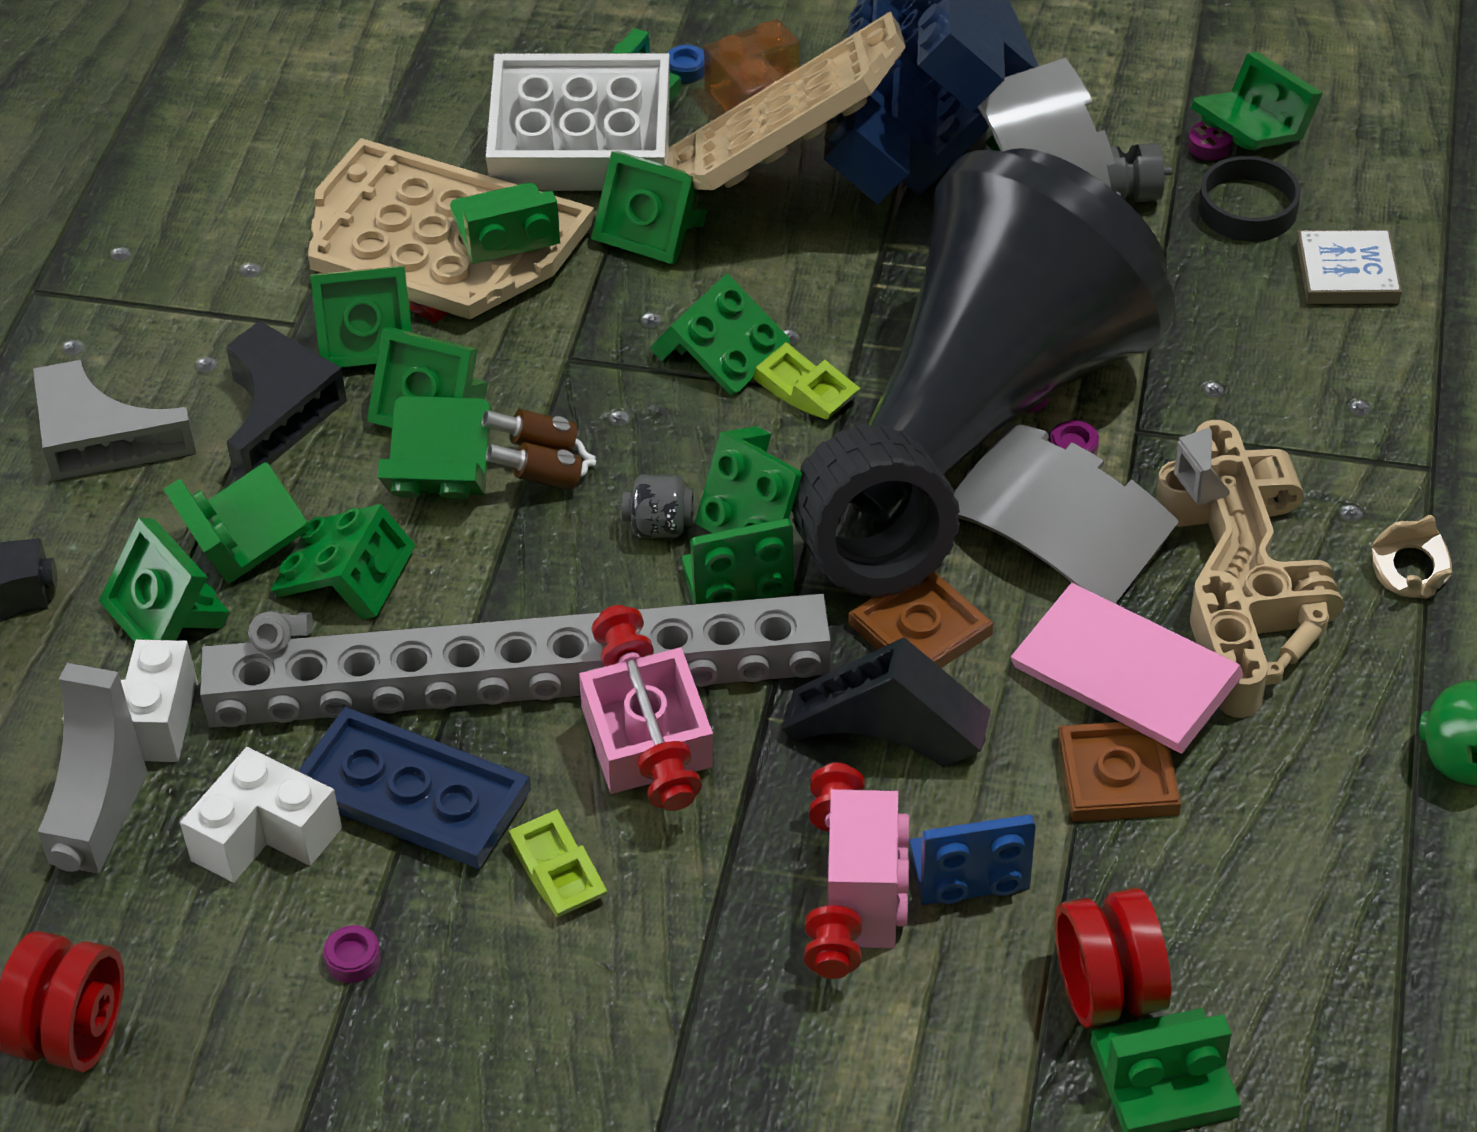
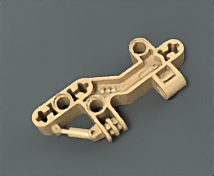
M1210 420L1199 425L1196 432L1206 428L1212 430L1211 467L1229 489L1230 494L1199 506L1174 474L1175 461H1172L1162 466L1159 471L1155 499L1179 521L1176 526L1209 524L1216 547L1195 582L1190 624L1197 644L1241 665L1243 676L1221 703L1219 709L1226 715L1235 718H1246L1260 710L1265 685L1280 683L1285 667L1288 664L1297 663L1313 642L1325 635L1328 622L1334 620L1342 613L1344 600L1338 592L1336 582L1333 580L1332 568L1327 562L1321 560L1279 562L1269 557L1273 538V526L1269 517L1293 511L1302 503L1304 498L1303 490L1290 455L1281 449L1245 450L1236 427L1222 420ZM1297 629L1280 649L1279 654L1281 657L1277 662H1267L1258 634Z

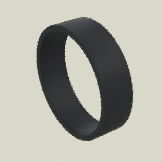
M1254 156L1228 158L1214 164L1205 172L1201 182L1198 204L1199 213L1203 221L1212 230L1225 237L1250 242L1273 239L1287 232L1296 221L1301 194L1300 184L1290 170L1272 160ZM1254 180L1269 184L1280 190L1289 199L1291 205L1282 212L1272 216L1248 218L1224 211L1210 199L1208 193L1216 186L1225 182Z

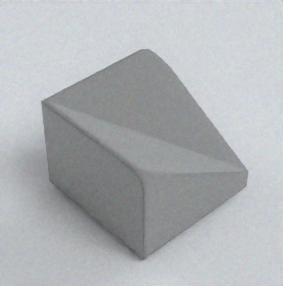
M1210 428L1180 437L1177 445L1174 474L1199 506L1230 494L1229 489L1211 467L1212 430Z

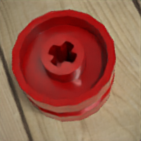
M1136 887L1111 892L1105 898L1102 910L1088 897L1059 903L1055 910L1054 920L1059 966L1069 1001L1081 1025L1088 1029L1115 1023L1120 1017L1122 1007L1136 1018L1164 1013L1170 1007L1172 994L1171 973L1167 949L1152 903L1143 890Z
M42 931L26 934L14 948L0 979V1052L7 1056L33 1062L45 1057L48 1063L56 1067L82 1073L93 1068L104 1054L113 1036L121 1010L124 991V964L120 952L111 946L83 941L73 946L72 941L64 936Z

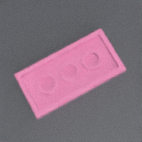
M1074 583L1067 587L1011 656L1015 668L1181 754L1243 676L1240 664Z

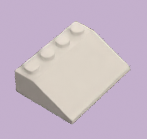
M494 54L486 148L489 176L517 185L534 183L539 191H602L612 151H620L666 165L669 153V54Z

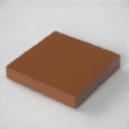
M932 572L919 585L907 588L902 593L873 597L849 612V625L876 650L905 637L941 668L993 635V622L936 572Z
M1121 722L1058 726L1057 740L1072 822L1180 815L1181 801L1171 752L1168 746Z

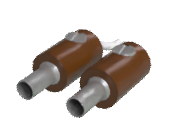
M518 409L514 417L488 410L484 412L482 418L483 427L509 433L510 442L520 446L518 450L490 444L486 451V460L514 467L516 478L572 491L577 486L580 477L587 473L588 467H595L596 465L595 455L589 454L585 450L583 443L576 438L577 426L573 421H569L561 416L553 417L524 409ZM574 445L581 456L571 453Z

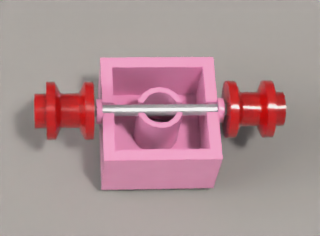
M623 605L611 606L600 613L591 627L595 641L607 645L601 652V660L604 667L579 673L581 708L610 794L651 784L647 794L653 806L664 808L668 811L684 809L693 803L695 797L702 789V783L696 771L713 767V732L682 647L653 654L654 648L651 640L647 636L639 634L644 626L641 612L635 608Z
M831 763L816 770L810 779V790L816 799L810 804L809 819L815 827L830 832L828 906L816 908L806 916L805 931L813 941L805 947L804 962L809 969L821 977L839 979L855 971L860 966L862 955L860 947L895 948L896 926H907L909 814H898V791L865 790V779L858 770L844 763Z

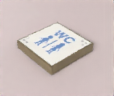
M1298 230L1296 244L1307 304H1400L1402 289L1390 230Z

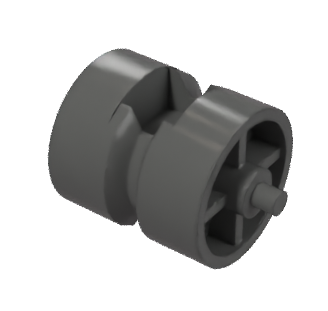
M1159 144L1132 145L1127 153H1123L1119 146H1110L1115 162L1114 165L1107 167L1111 189L1119 192L1124 200H1126L1127 196H1132L1135 202L1140 203L1161 201L1164 192V176H1172L1173 171L1172 167H1164Z

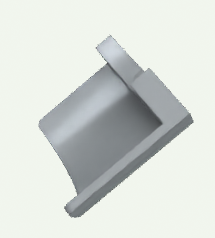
M1066 58L1005 77V81L978 106L1001 152L1024 148L1049 153L1077 165L1111 188L1107 167L1114 165L1115 162L1105 130L1096 132L1086 108L1093 101L1080 77Z
M1008 424L955 490L954 497L957 499L960 509L958 519L975 523L1009 539L1047 563L1070 582L1116 604L1179 521L1133 480H1130L1126 486H1123L1100 470L1104 465V460L1072 442L1065 450L1050 443L1047 440L1049 435L1044 430L1030 426Z

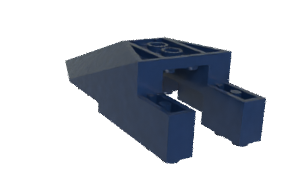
M858 0L848 17L849 30L847 38L891 11L900 26L906 47L874 92L866 97L867 103L862 108L847 116H844L841 112L827 121L828 126L824 134L823 160L877 204L901 181L920 196L990 128L978 106L1005 81V77L1039 67L1009 0Z

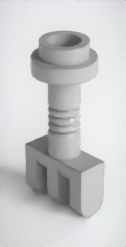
M273 611L260 613L255 616L249 626L250 642L257 650L263 653L271 654L278 652L287 646L291 636H307L312 632V613H299L298 615Z

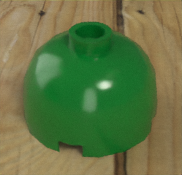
M1465 680L1445 688L1433 702L1430 711L1426 710L1422 714L1419 724L1420 740L1426 742L1428 755L1435 768L1449 779L1471 787H1477V680Z

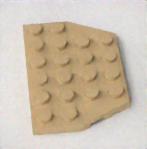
M891 11L670 146L666 165L684 170L688 175L693 176L694 189L715 190L723 184L728 188L746 178L749 174L747 169L762 160L765 164H768L783 156L788 151L787 145L798 138L803 137L804 140H808L821 133L828 126L826 121L842 112L844 116H847L862 108L867 103L866 97L874 92L906 47L900 26Z
M360 138L315 190V216L312 219V240H310L308 252L310 269L321 273L405 265L408 299L410 301L472 319L554 276L595 222L594 207L555 196L558 204L561 244L472 264L452 217L450 203L458 198L517 184Z

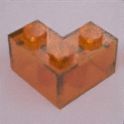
M778 18L703 46L705 87L726 111L731 110L799 68V40Z

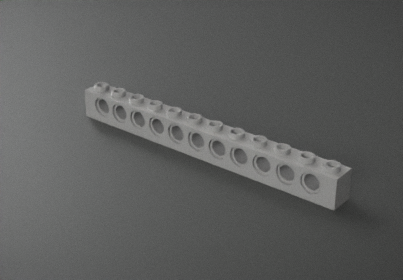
M824 594L638 609L644 620L643 629L639 634L647 636L651 640L654 648L653 654L682 647L695 686L703 687L710 684L744 681L758 682L767 679L790 677L807 678L830 673V635ZM600 613L297 638L290 639L286 647L271 654L257 650L251 642L203 646L200 696L209 728L222 726L236 727L245 724L268 722L285 723L293 720L326 717L337 718L344 707L363 714H389L407 710L445 709L454 706L477 704L493 705L502 702L535 699L550 700L558 697L581 696L579 673L604 667L601 660V652L607 645L595 641L591 627Z

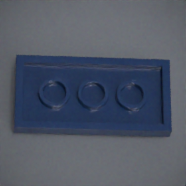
M347 707L343 708L298 770V772L334 789L340 815L478 869L531 791L530 777Z

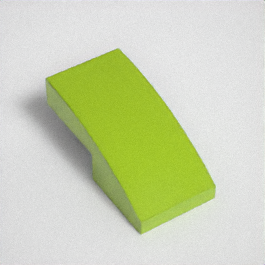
M787 342L755 368L753 375L755 381L780 399L804 412L827 420L858 395L860 388L829 362L823 360L819 365L815 366Z
M558 809L509 830L508 840L534 886L557 918L607 895V889L583 845L577 846Z

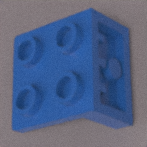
M1022 815L929 829L922 833V837L909 839V856L922 905L939 902L952 904L965 898L992 894L1004 896L1013 894L1018 890L1030 889L1036 829L1033 816Z

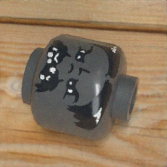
M643 474L636 478L632 491H623L622 520L632 521V529L638 538L675 540L682 536L685 527L692 528L694 491L693 488H686L685 482L680 476Z

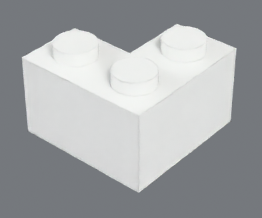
M136 640L126 679L121 680L144 761H179L198 681L187 641Z
M246 747L180 821L190 860L233 883L266 845L311 866L342 829L333 788L249 747Z

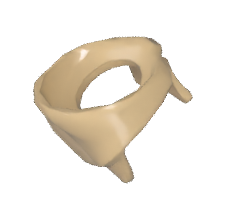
M1428 515L1419 521L1395 522L1379 534L1372 545V565L1377 579L1386 589L1400 596L1428 599L1435 595L1437 589H1440L1453 573L1448 548L1437 530L1436 521L1432 515ZM1404 548H1417L1424 551L1433 562L1434 569L1432 575L1423 581L1417 575H1409L1405 579L1394 567L1393 559L1395 554Z

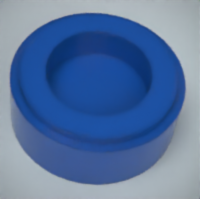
M680 45L666 53L669 54L670 58L669 73L681 76V83H693L706 75L707 56L702 49L693 45Z

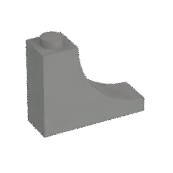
M81 360L33 368L42 446L52 481L197 454L187 407L148 409L116 401L103 394L90 382L83 370Z
M67 663L59 677L64 710L60 764L54 790L43 821L38 829V835L48 864L55 865L59 869L69 872L82 870L99 874L148 772L119 673Z

